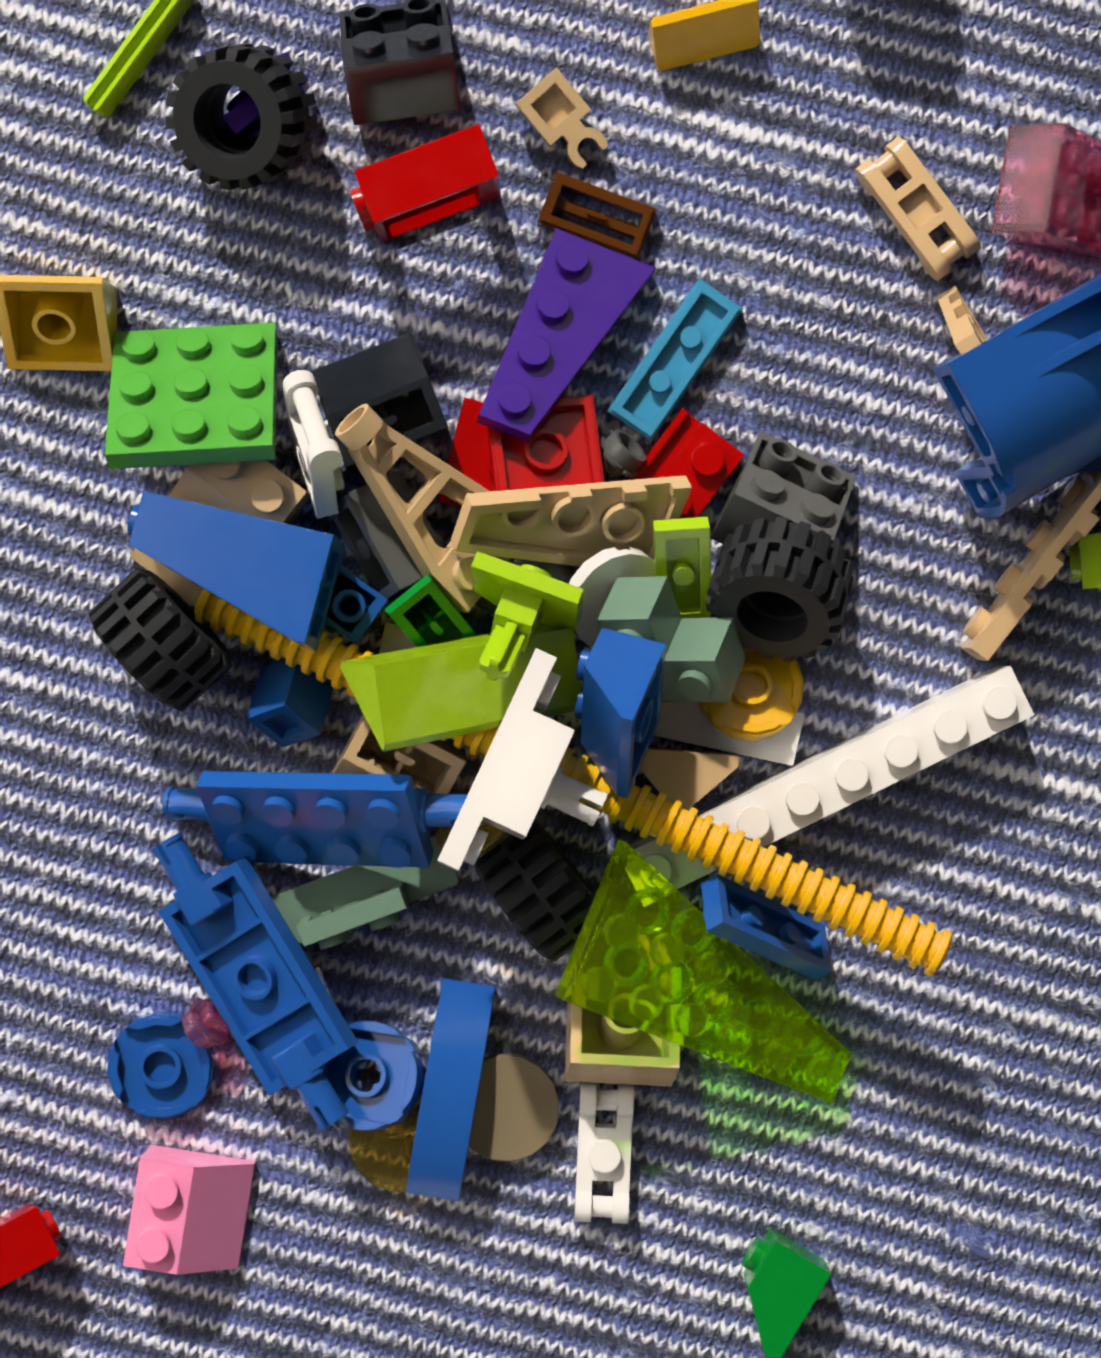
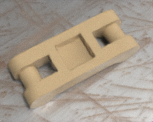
M897 137L884 147L885 153L874 162L869 159L855 168L854 172L863 188L875 198L917 254L926 272L934 280L939 281L951 272L950 265L962 256L969 258L981 249V244L973 230L910 146L901 137ZM898 170L904 174L908 182L895 191L887 178ZM942 225L950 239L937 247L929 234Z

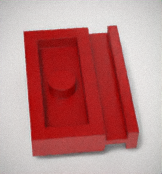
M682 408L647 454L646 461L635 470L638 475L635 478H629V480L686 475L692 489L680 518L698 517L743 458L744 454Z

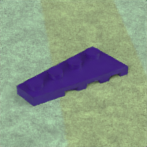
M556 228L479 412L477 423L528 442L568 390V386L582 367H585L595 354L598 346L612 327H615L626 313L629 305L640 290H643L653 277L656 267Z

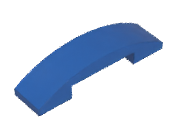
M443 978L405 1193L459 1202L495 987Z

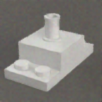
M537 648L535 649L437 860L438 863L459 872L463 861L474 866L489 834L479 829L482 821L523 840L527 836L539 808L545 809L546 805L588 823L587 825L591 827L594 826L600 812L580 803L579 799L601 808L605 803L608 793L596 790L562 774L563 768L559 766L575 730L533 711L534 708L543 712L546 711L559 683L561 675L552 672L557 657Z

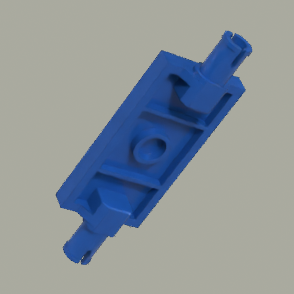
M202 771L196 785L197 789L168 787L163 795L162 809L163 813H167L165 818L170 822L176 820L208 821L212 826L225 862H235L246 856L249 862L429 868L434 853L429 837L430 831L433 827H453L468 794H432L430 788H415L411 775Z
M180 832L151 850L177 890L173 893L175 900L158 912L267 1094L270 1096L286 1086L289 1087L290 1091L296 1088L317 1123V1128L321 1131L328 1124L330 1126L349 1113L347 1107L345 1108L323 1072L327 1069L325 1063L350 1049L358 1041L248 858L245 856L233 862L213 876L210 872L204 874Z

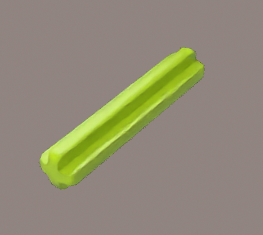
M154 0L84 95L83 101L87 107L101 117H110L194 0Z

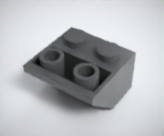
M760 431L722 509L711 539L723 544L728 534H734L736 527L743 523L752 526L754 519L766 518L769 522H774L776 517L788 518L790 523L799 524L800 521L811 524L810 529L816 532L823 530L832 536L830 542L833 543L856 476L842 470L832 462L823 461L794 447L786 440L775 438Z

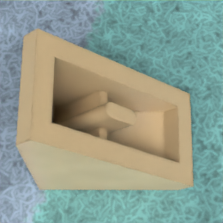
M649 747L640 770L659 792L667 794V801L674 803L677 799L683 802L681 808L688 811L739 767L740 756L735 753Z

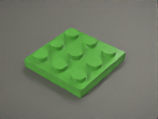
M275 322L114 332L105 458L108 468L124 469L275 460L278 334Z

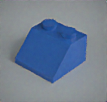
M601 628L593 648L585 647L579 658L576 678L577 680L584 681V684L576 701L574 716L582 720L581 744L617 796L628 798L660 722L666 644Z

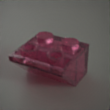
M1066 123L1010 125L991 233L1024 247L1101 259V142Z

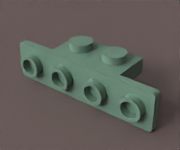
M437 834L430 837L434 853L429 868L351 866L275 894L271 898L298 943H303V946L318 942L320 950L351 939L348 930L369 923L371 931H375L402 920L399 911L407 909L410 902L458 884L459 878L455 870L438 863L437 860L445 845V840L442 835Z

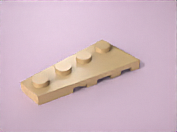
M1101 471L1085 475L1083 479L1075 476L1067 484L1057 499L1062 508L1052 522L1049 523L1047 520H1043L1036 527L1025 546L1031 549L1019 567L1013 563L1005 570L994 587V590L1000 594L988 610L980 607L964 627L962 633L968 636V638L961 646L962 650L976 660L988 661L1031 607L1033 599L1027 595L1031 588L1034 586L1036 589L1041 590L1064 565L1065 554L1060 551L1065 544L1074 545L1082 536L1086 537L1100 519L1097 516L1098 511L1094 507L1101 500Z
M686 475L467 493L451 541L455 552L476 554L479 551L496 557L579 567L600 551L616 547L618 550H630L629 547L639 548L654 560L653 520L679 519L692 486Z

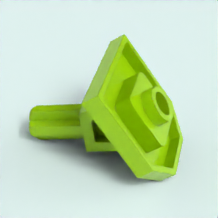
M476 552L471 565L473 590L497 606L490 638L478 661L480 670L487 673L488 679L496 681L498 677L507 678L510 675L520 651H527L539 623L551 627L577 628L583 611L584 589L554 579L547 571L528 564L518 566L482 552Z

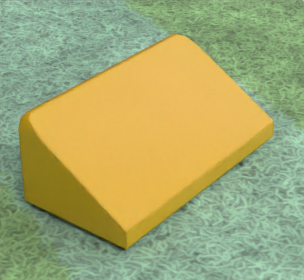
M718 0L652 17L648 37L656 68L659 71H665L757 47L761 38L758 0Z

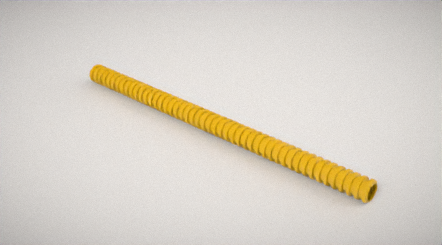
M205 589L202 590L195 605L194 614L196 622L204 624L208 621L210 622V628L215 631L223 628L227 637L233 639L239 636L240 642L246 646L254 643L255 649L258 652L270 651L272 659L278 661L283 657L286 659L285 664L294 668L296 665L301 666V672L305 675L314 672L318 681L323 683L328 679L331 681V686L336 690L343 686L347 688L346 694L354 697L340 669L342 661L374 655L370 651H366L364 654L360 653L359 646L354 643L348 647L345 646L344 639L336 636L334 639L329 638V632L325 629L322 631L317 652L305 649ZM499 727L451 737L450 739L454 740V747L461 749L465 745L470 748L469 754L476 757L481 753L486 757ZM567 747L559 764L563 768L561 773L596 790L608 793L605 803L601 808L579 799V802L599 811V816L602 812L609 815V822L615 824L617 820L625 823L624 829L631 831L634 827L641 831L640 837L644 839L651 835L657 838L655 841L656 845L663 846L665 842L672 846L671 852L675 854L682 850L688 853L687 860L693 862L695 858L704 861L702 867L709 869L711 865L719 868L718 875L725 877L729 873L735 876L734 882L739 885L742 881L750 883L749 889L756 892L760 888L766 891L765 897L770 900L777 896L782 899V906L788 907L791 903L798 907L797 913L801 915L808 911L814 914L813 921L819 923L824 919L829 922L828 928L836 930L839 926L845 929L844 936L852 938L855 934L861 937L860 943L865 946L872 942L877 945V952L884 953L888 950L892 952V959L900 961L903 957L908 960V967L916 969L919 965L924 968V974L929 977L937 973L941 968L953 941L951 931L944 929L940 933L935 930L936 924L929 921L924 925L919 922L920 916L912 914L910 917L903 915V908L896 906L893 910L887 907L888 901L883 898L876 902L871 899L872 893L864 891L863 894L855 892L856 885L849 883L845 887L839 884L840 878L835 875L828 879L823 876V869L817 868L814 872L808 869L809 863L804 860L797 864L791 861L793 855L786 852L784 856L776 853L777 847L773 845L766 849L760 846L761 840L756 837L752 841L745 839L744 831L738 830L735 834L728 830L730 825L725 822L721 826L712 823L714 820L713 816L707 815L704 819L697 815L698 809L694 807L687 811L681 808L683 802L676 799L674 803L666 800L667 794L663 792L656 796L650 793L651 787L646 784L643 788L635 785V780L628 798L617 796L598 767L588 763V756L583 754L580 758L573 756L574 750Z

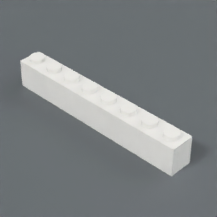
M996 666L698 811L697 815L704 819L707 815L713 816L714 820L712 823L721 826L725 822L730 825L729 831L736 834L738 830H742L745 832V839L752 841L756 837L761 840L760 846L765 847L1034 716V713L1012 667ZM651 835L647 839L643 838L616 851L642 906L719 869L712 865L709 869L702 867L704 861L695 858L693 862L687 860L688 853L680 850L678 854L671 852L672 846L665 842L663 846L656 845L655 841L657 838Z

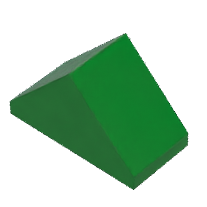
M428 574L385 608L388 615L416 647L477 635Z

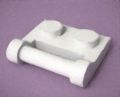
M297 370L285 377L282 386L290 439L318 519L338 514L336 491L344 489L340 468L343 457L337 442L330 439L316 400L319 389L313 374L306 370Z

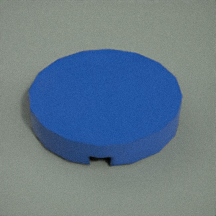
M156 1011L137 1017L119 1033L109 1051L107 1075L113 1093L122 1103L135 1110L134 1113L147 1119L168 1120L187 1114L204 1099L215 1078L216 1056L209 1036L197 1022L176 1012Z

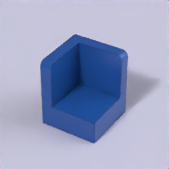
M286 659L264 666L260 670L246 720L282 748L321 735L333 692L330 680L327 679L322 683L316 679V673L314 672L305 675L301 672V666L296 665L294 668L285 664Z

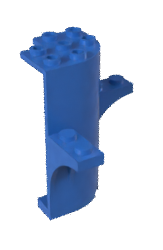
M1100 273L966 353L953 356L932 368L982 458L980 460H973L954 471L979 518L999 517L1065 477L1081 472L1101 471Z

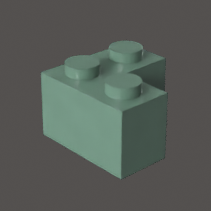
M668 576L617 577L597 619L600 630L605 628L666 644L661 702H729L746 660L733 617L682 618Z

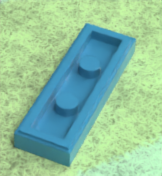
M699 278L613 401L607 413L651 443L743 308Z

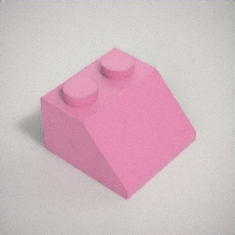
M150 1145L139 1161L123 1266L175 1275L238 1269L256 1161Z

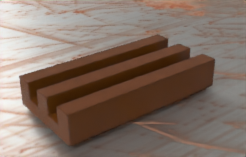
M556 172L537 225L551 231H555L556 228L639 260L657 209ZM561 189L642 218L638 227L560 198ZM556 209L634 238L633 244L625 243L552 216L553 211Z

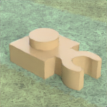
M557 67L514 104L548 146H551L562 137L566 142L568 160L579 169H583L587 165L578 153V145L583 139L592 140L601 151L608 147L605 136L599 130L585 127L580 121L591 109Z

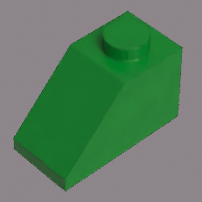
M770 1227L763 1240L757 1237L750 1244L742 1260V1266L746 1268L743 1274L765 1358H781L830 1278L831 1272L823 1258Z

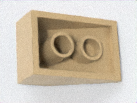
M268 460L188 465L169 494V497L289 525L295 521L311 500L308 491ZM136 548L130 555L133 560L146 570L159 576L182 598L195 607L203 588L153 560Z
M605 909L607 922L571 949L566 1022L565 1082L672 1087L680 1069V913Z

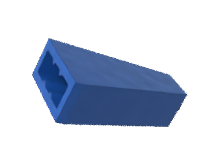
M143 491L140 505L137 504L133 507L128 519L127 531L131 537L129 545L305 649L317 652L345 545L336 536Z

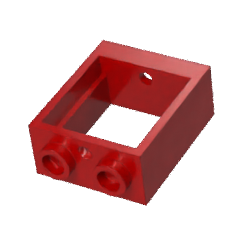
M480 124L355 170L354 173L360 187L350 190L365 232L376 229L381 243L501 198L499 174Z

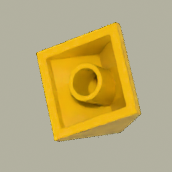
M0 275V332L7 369L111 371L114 332H117L118 289L104 277Z

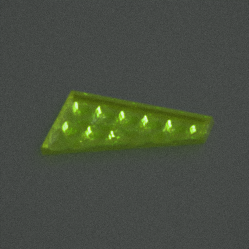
M618 839L554 996L832 1103L852 1053L736 944L707 932L703 913L627 842Z

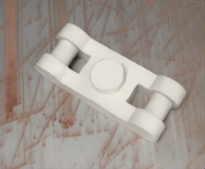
M580 1083L575 1222H591V1217L612 1218V1223L628 1224L634 1085H618L617 1090L597 1089V1084ZM596 1110L616 1111V1124L595 1123ZM592 1181H613L612 1196L592 1195Z

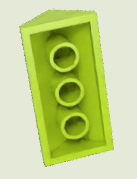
M539 624L527 651H520L510 675L507 678L498 677L496 681L488 679L487 673L480 670L478 661L491 633L344 660L341 663L340 669L382 751L385 752L500 727L536 648L557 657L552 672L561 675V678L546 711L543 712L537 708H534L533 711L546 717L574 712L581 684L580 680L576 678L578 661L573 628L551 627Z

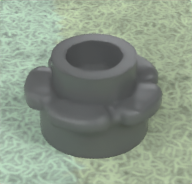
M616 429L607 438L601 436L599 443L603 469L614 478H620L622 475L628 478H635L638 475L635 470L646 461V455L637 441L621 429Z

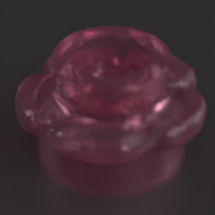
M196 998L191 1002L190 1010L183 1015L182 1025L186 1035L200 1048L208 1049L213 1045H223L231 1035L228 1029L229 1026L224 1022L209 998L204 1000Z

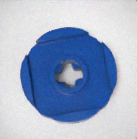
M359 1021L349 1025L358 1043L326 1062L327 1069L323 1071L343 1105L349 1110L347 1115L336 1122L347 1128L362 1131H379L404 1122L410 1116L411 1109L416 1105L423 1086V1064L420 1059L421 1052L418 1045L401 1030L388 1024L376 1021ZM370 1061H374L376 1063V1070L381 1072L380 1081L373 1085L371 1091L366 1092L365 1082L357 1080V1074L359 1069H367Z

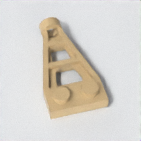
M368 404L357 407L339 424L335 431V436L349 449L348 452L421 575L424 577L428 574L458 612H469L481 597L473 590L471 565L476 554L455 552L451 540L445 548L438 546L424 525L423 512L437 494L446 495L462 506L467 493L490 491L389 427ZM373 438L371 444L367 446V443ZM399 457L406 459L423 473L426 478L424 484L408 503L402 500L387 479V472ZM496 557L507 562L511 559L504 557Z

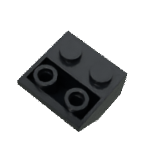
M406 0L404 3L385 6L362 4L350 11L339 12L343 69L354 125L461 110L446 0Z
M411 332L311 371L319 389L318 395L326 419L341 451L345 467L350 472L359 469L348 452L349 449L335 436V431L347 415L363 404H368L389 427L419 446L450 434ZM373 438L367 443V446L371 444Z

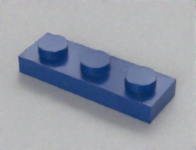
M718 874L701 882L704 906L703 918L706 923L707 932L813 980H818L832 973L824 924L815 922L805 915H801Z

